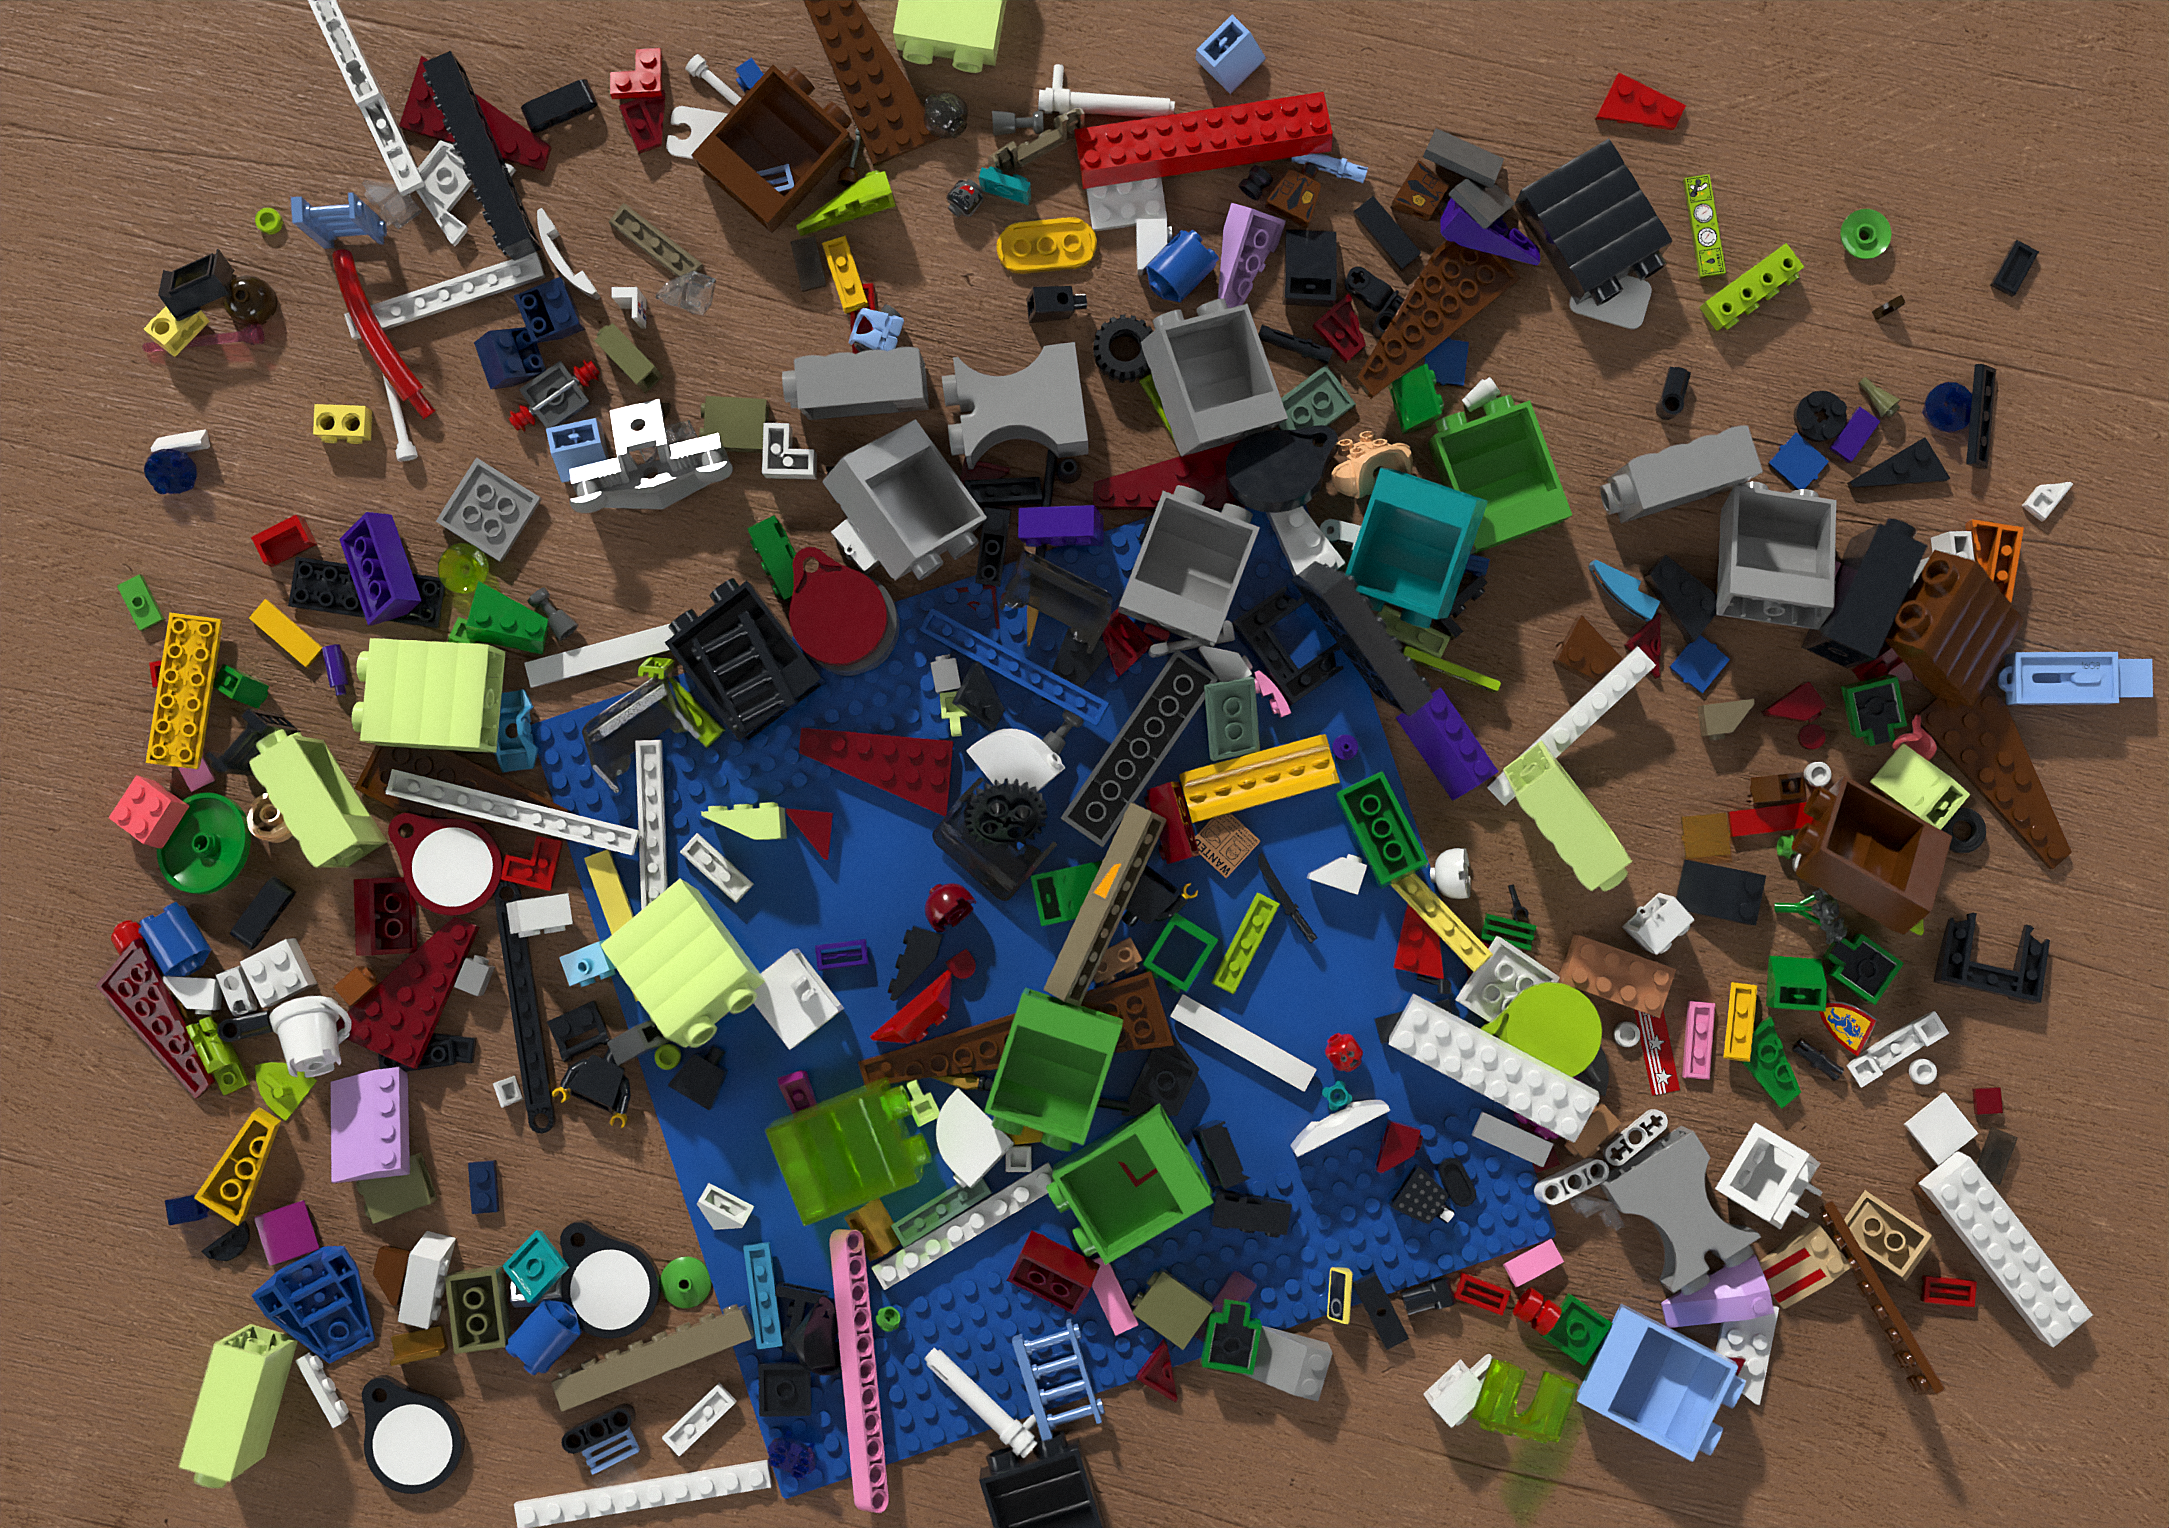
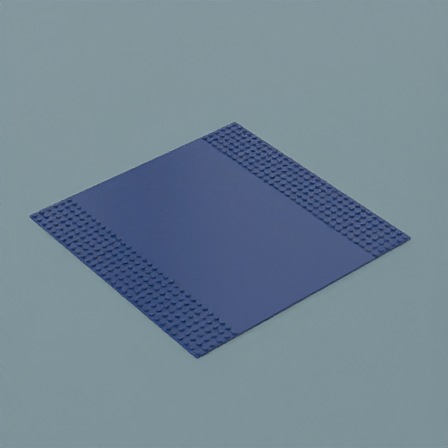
M1306 504L1303 505L1302 507L1304 508V510H1305V511L1308 513V515L1310 516ZM1245 506V509L1253 514L1250 524L1260 528L1224 620H1228L1231 623L1284 586L1288 587L1284 594L1298 601L1300 596H1302L1291 580L1294 576L1266 512L1257 511ZM1148 517L1105 531L1103 546L1065 545L1045 551L1042 598L1040 599V609L1030 647L1027 646V606L1035 555L1004 565L1001 586H995L999 629L996 628L991 589L983 590L984 584L975 583L976 575L894 602L900 621L899 636L892 653L881 665L873 670L854 676H843L824 670L806 654L826 683L746 743L738 741L687 672L674 676V678L726 729L709 748H706L654 696L656 691L668 679L531 725L533 741L539 748L538 756L553 801L569 809L571 814L639 830L635 741L662 740L668 888L677 880L682 879L699 890L760 974L790 950L798 948L844 1007L836 1016L790 1050L753 1003L742 1012L733 1014L729 1011L714 1024L717 1028L715 1035L701 1046L691 1047L689 1045L685 1048L673 1041L666 1043L676 1045L681 1051V1061L673 1069L664 1070L656 1064L655 1052L659 1047L638 1057L722 1314L724 1313V1308L733 1304H737L738 1307L746 1305L753 1322L743 1247L745 1245L770 1242L776 1287L781 1281L830 1291L829 1300L836 1309L830 1236L837 1229L851 1230L844 1217L879 1197L893 1222L896 1223L958 1184L953 1178L956 1173L946 1164L938 1148L936 1140L938 1118L918 1127L908 1105L906 1110L899 1115H890L883 1109V1096L893 1089L904 1092L908 1102L914 1100L906 1085L909 1081L865 1087L858 1061L917 1043L915 1040H912L910 1043L873 1041L870 1036L949 969L945 962L966 948L976 962L975 972L965 979L957 978L952 973L950 1009L945 1012L948 1017L938 1026L932 1023L926 1029L928 1034L919 1042L1016 1013L1025 987L1055 997L1043 989L1076 919L1041 926L1031 876L1102 861L1105 858L1121 822L1102 848L1060 818L1175 653L1152 658L1147 651L1120 677L1115 673L1110 656H1107L1082 689L1110 703L1098 726L1083 719L1085 722L1079 728L1073 726L1063 739L1066 745L1059 757L1065 769L1037 792L1042 793L1043 800L1046 801L1048 818H1045L1046 826H1041L1042 833H1034L1035 840L1026 838L1027 845L1018 842L1016 849L1011 844H1008L1006 850L1000 844L996 849H993V843L985 847L983 846V839L976 842L975 835L970 836L969 829L965 827V803L970 802L969 796L976 795V788L984 791V783L994 786L966 751L985 736L1002 729L1023 730L1042 740L1050 731L1056 733L1065 721L1062 717L1065 709L1041 700L1042 696L982 664L1005 711L994 731H987L969 716L960 718L962 736L952 737L950 719H942L940 694H937L935 690L930 662H935V657L950 655L951 658H956L962 684L972 663L977 661L921 632L919 629L930 609L933 608L1051 672L1068 628L1104 642L1099 626L1119 608L1143 545L1138 539ZM968 587L969 592L958 593L954 588ZM971 601L979 602L981 605L978 606L977 604H971L976 608L975 611L971 607H969L967 603ZM1308 602L1270 627L1298 669L1337 643ZM1129 617L1143 632L1146 623ZM1234 629V641L1214 645L1213 648L1237 652L1241 657L1245 655L1253 666L1250 670L1252 673L1250 677H1253L1254 672L1260 671L1275 684L1248 644L1245 645ZM1170 632L1167 643L1186 640L1187 638ZM1148 637L1154 644L1163 643ZM1198 648L1180 651L1211 672L1197 651ZM1341 648L1339 651L1334 652L1336 667L1343 666L1344 669L1289 707L1291 714L1280 718L1279 714H1274L1269 703V700L1273 699L1271 694L1262 698L1260 693L1256 694L1260 751L1326 734L1340 783L1231 813L1260 840V843L1227 878L1222 876L1201 855L1167 864L1166 860H1162L1160 856L1159 845H1162L1160 837L1146 863L1147 866L1180 890L1185 884L1191 883L1186 889L1188 895L1191 896L1194 891L1198 890L1197 896L1187 899V904L1178 914L1219 939L1187 991L1181 989L1178 993L1166 985L1168 980L1159 975L1157 979L1154 978L1170 1031L1200 1068L1178 1116L1168 1117L1206 1181L1207 1178L1201 1166L1203 1159L1191 1129L1212 1120L1225 1121L1226 1124H1223V1127H1227L1244 1169L1241 1173L1250 1177V1179L1225 1190L1290 1201L1292 1207L1287 1235L1280 1234V1238L1266 1236L1265 1232L1255 1231V1233H1246L1237 1228L1224 1229L1211 1225L1209 1219L1212 1205L1210 1204L1110 1262L1132 1309L1134 1306L1131 1303L1139 1292L1144 1293L1149 1285L1146 1282L1154 1271L1159 1272L1161 1268H1164L1211 1302L1213 1305L1211 1311L1222 1313L1224 1299L1246 1302L1251 1307V1318L1260 1319L1262 1326L1284 1330L1327 1315L1329 1278L1332 1267L1349 1268L1353 1273L1352 1282L1375 1271L1386 1294H1390L1551 1239L1556 1235L1546 1203L1539 1201L1535 1197L1534 1188L1539 1181L1532 1162L1472 1135L1481 1112L1519 1128L1514 1117V1111L1389 1045V1042L1380 1043L1374 1018L1403 1011L1413 994L1430 1003L1448 998L1453 1015L1479 1029L1485 1024L1482 1017L1455 1000L1469 978L1461 958L1440 937L1444 979L1451 982L1450 994L1437 993L1438 985L1416 980L1418 973L1393 968L1407 902L1391 885L1380 889L1336 800V793L1383 771L1427 860L1428 858L1369 686ZM1205 699L1133 804L1147 809L1145 796L1148 795L1146 790L1168 782H1180L1181 785L1179 774L1241 757L1237 756L1216 761L1210 759ZM801 728L954 741L947 817L800 754ZM1340 735H1350L1358 743L1356 755L1349 760H1340L1332 752V743ZM775 802L778 803V807L785 808V811L788 808L833 813L829 860L822 858L786 812L787 839L754 840L701 816V812H708L709 806H727V810H734V805L749 804L753 805L754 809L760 808L759 803ZM1211 819L1192 824L1195 836ZM696 833L700 834L754 883L738 903H735L680 853ZM639 837L634 855L610 850L634 916L641 911ZM566 839L599 941L608 939L612 934L584 860L588 856L607 849ZM1259 854H1264L1282 887L1292 902L1298 905L1299 908L1297 910L1318 937L1312 943L1308 942L1290 915L1287 916L1284 913L1286 911L1258 866ZM1348 854L1362 858L1361 863L1367 865L1358 894L1307 879L1308 873L1340 857L1347 858ZM1428 863L1426 868L1415 874L1442 901L1437 884L1431 882V867ZM957 883L962 885L977 901L976 904H971L974 908L973 911L958 925L952 927L951 924L944 926L946 931L938 932L944 935L937 958L896 1001L890 1000L891 994L887 992L891 979H896L899 969H896L895 966L899 954L904 955L907 945L903 944L907 929L912 930V927L915 925L936 932L925 916L924 908L926 900L930 896L929 891L938 884ZM1258 892L1280 903L1233 995L1212 984L1211 981ZM1120 919L1107 948L1131 937L1142 961L1138 962L1139 968L1127 974L1124 970L1116 973L1117 979L1110 983L1145 973L1146 966L1142 963L1169 919L1161 922L1153 920L1150 924H1146L1139 919L1134 927L1128 926ZM1174 925L1152 963L1184 982L1207 944L1179 926ZM866 939L868 965L818 971L815 945ZM861 945L821 950V954L861 950ZM862 955L826 959L822 960L823 965L863 960ZM614 969L616 974L611 976L628 1029L651 1020L650 1014L645 1010L640 1001H635L631 988L619 971ZM1092 979L1088 990L1103 986L1102 982L1096 984L1095 980ZM1182 994L1316 1068L1317 1070L1305 1092L1170 1017ZM1336 1033L1341 1035L1351 1034L1363 1050L1362 1062L1353 1071H1338L1325 1055V1049L1328 1045L1327 1041ZM714 1044L726 1051L719 1064L727 1068L728 1073L716 1104L709 1111L667 1085L694 1053L700 1052L706 1056ZM1152 1048L1113 1053L1099 1097L1128 1101ZM998 1069L974 1071L971 1074L978 1077L984 1076L986 1079H995ZM802 1070L808 1074L818 1109L793 1116L779 1088L777 1078ZM931 1077L917 1080L923 1095L929 1092L932 1093L940 1111L947 1099L959 1088ZM1339 1080L1346 1084L1345 1089L1352 1096L1351 1102L1382 1100L1388 1105L1390 1111L1298 1157L1290 1146L1298 1134L1311 1122H1319L1347 1107L1348 1104H1344L1338 1110L1333 1111L1329 1108L1327 1098L1322 1095V1090L1325 1087L1330 1088ZM959 1088L983 1112L985 1111L990 1091H985V1089L984 1091H979L978 1089L965 1090ZM1336 1093L1335 1098H1339V1093ZM1096 1107L1084 1145L1073 1142L1070 1151L1054 1149L1042 1142L1017 1145H1031L1032 1171L1049 1162L1053 1169L1054 1165L1059 1161L1083 1149L1085 1146L1137 1116L1121 1115L1122 1111ZM985 1113L993 1121L994 1116ZM1388 1119L1420 1129L1423 1141L1420 1150H1415L1414 1156L1383 1173L1377 1172L1374 1169ZM1005 1154L983 1177L992 1194L976 1204L1030 1172H1006ZM1447 1157L1456 1158L1463 1164L1476 1190L1475 1201L1466 1207L1456 1205L1450 1196L1447 1198L1444 1204L1455 1211L1447 1224L1435 1216L1428 1225L1395 1210L1389 1205V1202L1415 1164L1419 1165L1447 1192L1438 1174L1439 1163ZM709 1183L754 1206L743 1228L718 1230L712 1228L697 1205L698 1200ZM1222 1184L1211 1188L1212 1195L1214 1193V1188L1223 1189ZM1048 1193L886 1290L883 1289L877 1279L872 1266L904 1247L900 1243L885 1255L871 1262L865 1254L885 1465L992 1429L926 1365L928 1362L924 1358L933 1348L937 1351L941 1350L1013 1420H1020L1033 1415L1034 1412L1013 1347V1336L1023 1334L1024 1340L1029 1339V1341L1040 1339L1068 1330L1066 1320L1071 1318L1073 1325L1078 1324L1082 1339L1078 1340L1094 1394L1137 1380L1136 1375L1162 1339L1167 1341L1172 1367L1201 1358L1208 1316L1184 1350H1182L1137 1316L1139 1325L1115 1336L1092 1286L1074 1315L1007 1281L1031 1230L1038 1234H1043L1048 1239L1087 1257L1073 1234V1229L1080 1226L1081 1223L1072 1208L1063 1213L1059 1212ZM1096 1252L1088 1258L1093 1260L1100 1255ZM1352 1284L1351 1306L1362 1303ZM777 1296L782 1334H784L785 1327L790 1328L791 1318L787 1317L790 1302H795V1300ZM807 1302L804 1318L813 1308L814 1303ZM893 1307L899 1312L900 1322L897 1329L886 1332L878 1326L876 1316L881 1308ZM826 1311L823 1317L829 1319ZM836 1334L835 1342H839L838 1334ZM754 1336L750 1340L734 1345V1352L782 1496L786 1499L852 1477L842 1372L827 1376L811 1372V1416L759 1417V1363L800 1361L795 1353L785 1351L786 1343L779 1347L757 1350L756 1338ZM1071 1340L1033 1351V1354L1029 1355L1032 1365L1037 1364V1366L1075 1355ZM1075 1365L1040 1376L1041 1379L1037 1380L1040 1390L1044 1389L1047 1391L1082 1380L1083 1378L1079 1365ZM1085 1389L1050 1400L1045 1405V1409L1049 1410L1087 1397V1391Z

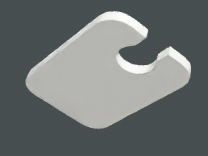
M685 106L675 108L672 112L670 123L672 125L686 124L690 126L691 135L685 140L668 135L666 143L668 152L676 157L693 159L691 154L727 116V113Z
M1627 275L1619 280L1624 290L1608 302L1597 306L1592 298H1588L1577 305L1571 296L1569 306L1577 314L1634 330L1643 322L1651 296V285L1644 280L1640 281L1638 278Z

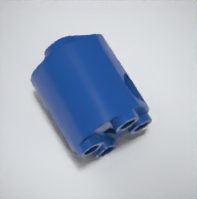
M1181 230L1145 267L1148 274L1149 287L1161 299L1181 303L1207 274L1213 270L1216 262L1219 260L1218 255L1210 248L1206 249L1201 244L1202 238L1194 230H1191L1189 233Z
M174 902L163 909L164 913L156 917L150 915L139 922L141 928L138 933L147 942L150 953L164 976H188L203 967L212 949L198 926L190 918L186 906H179L178 902Z
M544 1299L526 1318L518 1330L509 1337V1344L505 1349L513 1357H519L525 1363L524 1368L530 1374L546 1373L553 1363L581 1335L582 1331L579 1328L577 1313L564 1302Z

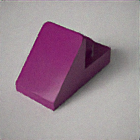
M800 1070L777 1078L779 1088L793 1116L818 1109L806 1071Z

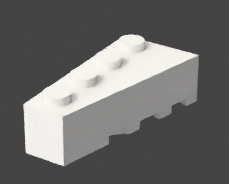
M1302 506L1286 512H1266L1294 577L1314 561L1323 565L1326 563L1330 568L1334 567L1336 570L1345 564L1344 560Z

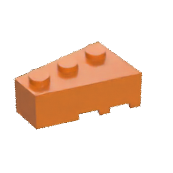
M1971 519L1965 524L1966 531H1971L1974 560L1985 569L1988 577L1996 583L2000 592L2011 603L2024 527Z

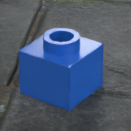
M752 57L735 69L738 74V78L735 80L743 92L749 91L764 75Z

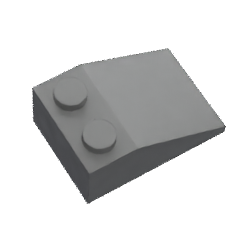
M1262 1326L1253 1375H1243L1292 1395L1319 1401L1331 1360L1332 1350L1327 1342Z

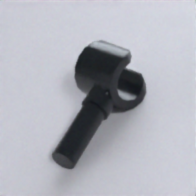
M1514 884L1509 885L1508 888L1513 901V907L1511 908L1512 917L1518 921L1516 912L1519 909H1523L1525 918H1528V910L1521 905Z
M1418 974L1416 980L1438 985L1437 993H1451V982L1449 980Z

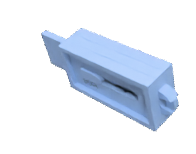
M2015 652L2004 655L2005 667L1999 670L1997 676L1999 688L2005 691L2006 705H2109L2119 703V698L2153 697L2152 659H2118V652Z

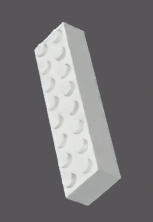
M1415 994L1411 996L1389 1037V1045L1573 1143L1577 1140L1600 1099L1598 1091Z
M1957 1151L1918 1183L2041 1341L2051 1347H2055L2092 1316L2089 1309L1970 1157Z

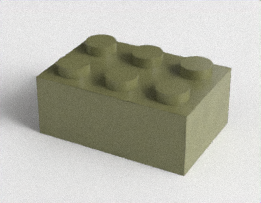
M503 1265L453 1271L445 1276L454 1354L501 1348L509 1344L508 1339L512 1335Z

